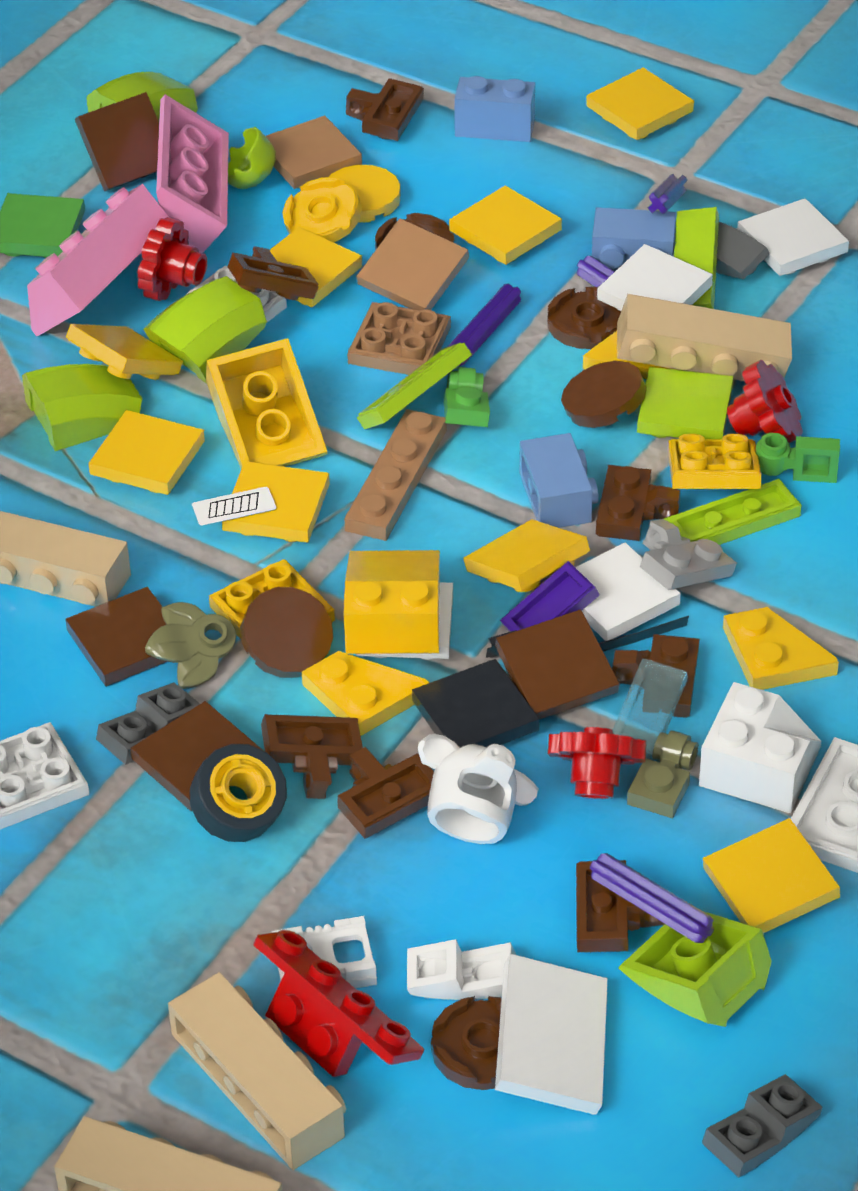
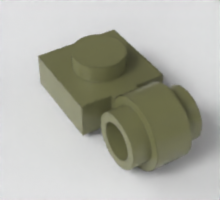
M673 730L668 734L661 732L655 742L653 760L646 758L645 763L641 764L628 790L627 805L673 819L689 786L690 772L686 770L692 769L698 754L699 744L691 741L690 735Z

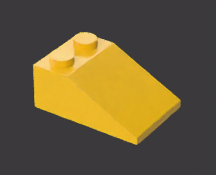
M288 338L207 360L206 382L220 423L241 469L245 461L285 467L327 455L328 451Z
M440 550L349 551L344 593L346 654L439 653Z

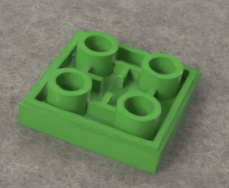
M7 193L0 210V253L11 257L29 255L42 256L44 258L55 253L58 257L63 252L59 245L70 235L78 231L85 212L84 199Z

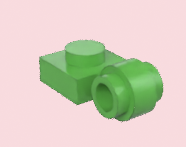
M458 367L457 371L452 370L448 373L443 403L445 423L488 427L490 408L488 392H482L483 373H476L475 368Z
M767 433L756 444L755 452L758 455L760 470L765 475L777 476L783 473L784 470L793 469V481L837 483L840 439L796 436L795 448H790V444L783 435Z

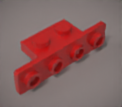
M289 930L258 934L253 945L284 972L265 1016L270 1018L283 1033L332 1077L347 1074L362 1042L390 1065L419 1060L421 1058L424 1048L411 1037L410 1031L401 1023L391 1020L378 1009L371 996L355 989L347 982L335 965L322 960L308 948L307 942L302 936Z

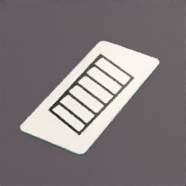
M268 487L192 503L196 518L201 526L276 509Z

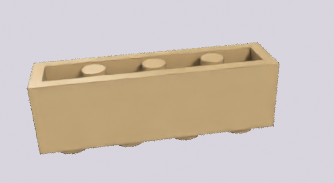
M627 294L617 322V359L684 371L728 375L740 381H744L742 372L747 366L763 360L766 365L772 364L784 378L792 360L791 323Z
M0 511L1 584H8L95 607L117 598L131 575L126 541Z
M218 972L168 1002L173 1037L292 1170H295L345 1138L343 1114L346 1112V1106L339 1092L331 1085L325 1087L315 1076L314 1070L306 1056L300 1051L294 1053L284 1042L277 1025L270 1018L263 1020L253 1009L252 1002L242 987L238 985L233 987Z
M86 1116L82 1118L54 1166L59 1191H282V1183L275 1181L266 1173L260 1171L249 1172L225 1164L213 1155H199L175 1147L171 1142L163 1138H148L128 1131L118 1123L112 1121L101 1122Z

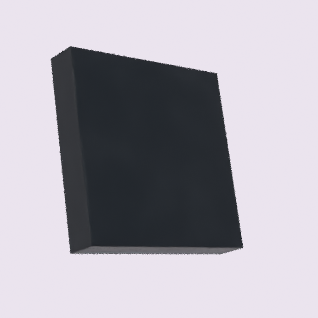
M496 659L412 689V701L433 732L446 736L455 742L459 748L469 744L484 747L492 744L502 745L539 731L538 716Z

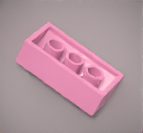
M165 94L160 99L157 198L159 205L169 218L184 222V229L189 231V245L198 248L199 252L203 254L227 227L229 133Z
M143 184L129 192L123 187L114 193L106 201L109 208L105 212L99 209L83 222L86 230L82 234L76 231L59 245L63 252L58 257L53 253L35 268L39 275L27 285L31 330L36 336L81 312L142 253L147 236L151 229L156 230L159 219L169 217Z

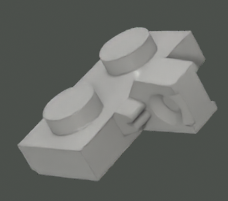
M664 519L650 521L648 532L642 544L651 551L645 552L640 567L666 589H676L733 575L737 562L725 554L722 547L716 542L708 539L690 542L688 538L681 537L679 528Z

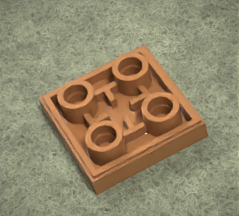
M325 115L266 135L276 151V161L273 167L293 189L299 188L308 181L329 177L333 172L343 167L362 165V154Z
M400 218L358 273L357 282L358 285L407 308L431 310L469 259L468 249Z
M372 302L347 352L348 364L409 375L441 350L451 328V316L438 314L428 309L415 310L398 307L388 302Z

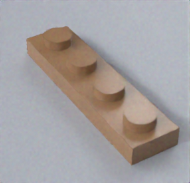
M406 409L345 516V531L387 541L447 431V423H445L444 417Z

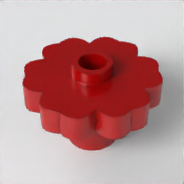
M169 217L161 218L157 223L156 230H150L142 248L143 260L137 272L139 278L138 288L143 289L144 297L157 301L166 300L170 295L171 288L175 289L178 285L188 287L190 284L197 286L203 280L207 269V256L200 253L198 248L189 245V231L184 229L183 221Z
M763 360L747 366L742 372L746 383L743 386L744 393L736 397L734 403L727 407V415L732 427L738 434L745 436L748 434L755 436L764 431L766 434L779 433L786 438L788 443L795 441L796 436L800 437L803 434L799 422L802 417L797 407L796 399L787 388L783 376L777 372L772 364L766 365Z
M585 727L584 732L549 734L548 754L550 757L572 761L571 784H575V796L593 799H612L614 787H619L620 764L645 763L647 743L646 740L633 739L631 736L613 734L612 729Z

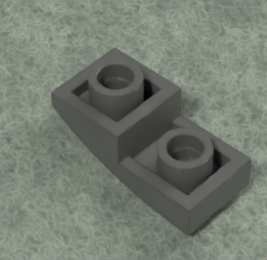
M719 222L716 272L745 279L756 270L758 264L769 254L766 246L749 235Z
M175 682L138 695L135 711L98 724L96 740L125 765L133 762L131 756L132 746L200 703Z
M784 1074L750 1092L744 1109L706 1128L702 1144L739 1178L767 1161L793 1141L820 1116L823 1107L790 1077Z

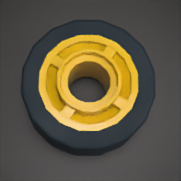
M230 744L216 749L203 761L190 786V806L198 823L211 835L227 842H246L261 836L281 814L287 799L286 778L279 764L266 751L249 744ZM229 786L241 788L246 793L248 800H240L234 797L229 790Z

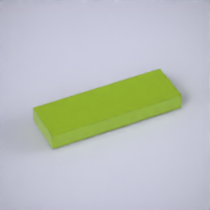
M717 207L677 211L674 248L675 258L713 274L712 286L693 304L694 306L714 309L719 229Z
M460 342L436 353L358 413L359 416L356 418L364 430L383 424L468 359L472 355L465 343Z
M776 479L762 484L761 489H748L664 518V520L677 526L680 536L688 538L690 542L708 539L721 545L800 517L802 505L782 481Z

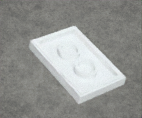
M834 737L791 820L820 860L858 873V745Z
M509 954L504 964L496 1091L594 1115L598 1113L602 1106L607 978Z

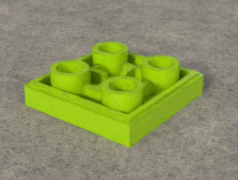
M649 367L645 398L641 403L637 422V433L650 434L658 438H679L683 434H699L705 439H722L727 421V407L730 404L733 376Z

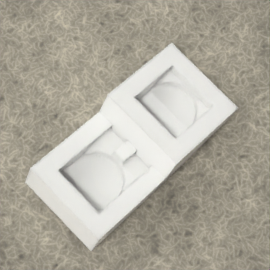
M456 939L408 948L407 990L410 995L444 1000H460L475 996V1000L488 999V996L500 998L502 997L504 964L509 954L516 955L511 942L462 952Z

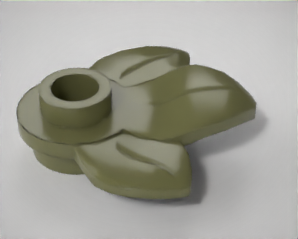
M177 602L162 607V617L167 625L160 627L152 634L145 647V653L160 660L178 663L177 680L179 687L182 689L197 687L209 681L217 672L219 658L229 654L235 645L236 631L233 624L221 615H206L196 605ZM208 630H216L220 632L221 637L217 640H210L205 636V633Z

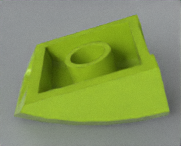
M136 72L123 75L105 83L86 96L88 112L147 92L158 121L160 120V99L165 94L195 113L198 107L194 89L156 72Z
M225 276L175 301L158 314L143 330L150 341L183 360V365L193 371L199 379L207 384V360L244 350L265 328L267 320L260 298L250 291L241 288L238 283Z
M67 364L46 367L22 375L25 401L30 410L34 411L46 431L54 451L109 435L126 410L140 413L142 397L132 381L112 375L107 371L108 366L95 364Z
M705 912L713 918L712 926L714 931L711 936H707L703 943H695L664 924L618 967L632 981L667 1005L705 1023L726 1027L728 1019L759 989H765L772 960L762 929Z

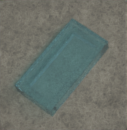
M642 658L613 727V734L646 740V758L653 760L655 742L661 732L666 733L688 680L687 672Z

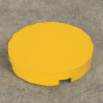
M353 165L343 167L329 176L344 180L346 185H352L357 191L362 208L359 219L361 223L374 221L375 216L382 213L386 217L399 206L401 197L400 183L397 177L387 169L374 165Z
M322 177L308 181L300 186L301 191L294 197L292 194L289 196L282 212L284 224L289 234L298 227H301L331 242H337L350 234L359 223L362 208L357 191L352 185H346L344 180L337 177Z

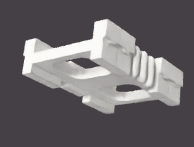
M364 916L335 920L334 927L325 924L324 929L319 925L315 927V930L312 927H307L306 932L302 931V926L271 931L273 933L289 930L302 936L307 942V947L322 960L335 965L340 970L341 976L355 989L377 985L376 966L370 948ZM351 940L361 941L365 954L364 959L348 963L336 961L333 951L335 943ZM278 968L280 980H282L284 972Z

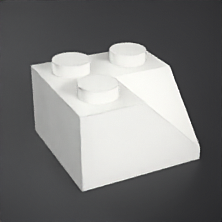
M733 682L702 745L699 786L791 813L821 748V740L780 695Z

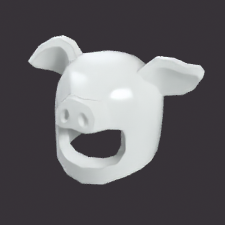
M429 734L418 743L421 763L435 769L430 788L427 815L430 823L445 834L466 842L494 844L503 839L507 833L515 804L519 806L528 805L537 797L539 788L525 774L514 769L516 761L514 755L503 745L492 744L484 747L469 744L459 748L455 742L446 736Z

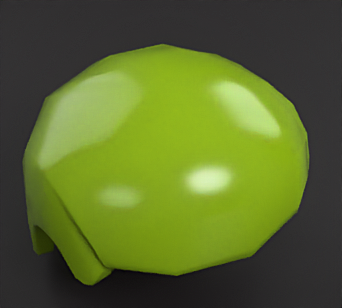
M257 127L243 131L245 144L242 147L236 148L231 146L229 148L228 183L235 188L248 189L258 185L271 173L275 164L276 151L271 142Z

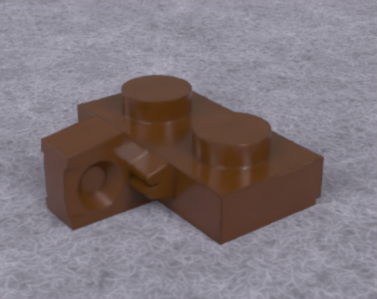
M388 78L380 93H371L351 88L346 96V115L362 121V132L378 136L382 139L398 141L424 99V88Z
M254 246L252 256L232 252L228 269L241 288L255 293L261 292L262 289L274 291L279 296L290 300H298L299 297L315 298L318 282L308 268L277 262L270 250Z
M608 465L596 520V535L598 537L640 541L644 520L664 519L678 514L680 490L651 484L652 469Z
M654 634L651 652L649 650H615L612 670L620 684L634 685L636 688L645 690L643 713L683 718L690 717L700 639Z
M264 714L261 723L265 751L277 763H292L293 772L303 773L306 798L325 799L328 785H331L332 782L331 774H336L338 765H351L349 755L363 748L358 718Z
M366 747L349 755L351 759L349 773L355 782H353L354 786L338 795V808L364 839L428 806L434 771L431 767L421 763L418 753L394 766L391 764L382 766Z
M619 860L626 864V860ZM592 861L576 863L577 952L628 951V930L633 931L640 929V927L664 925L660 920L593 880L591 877L592 870L590 869Z

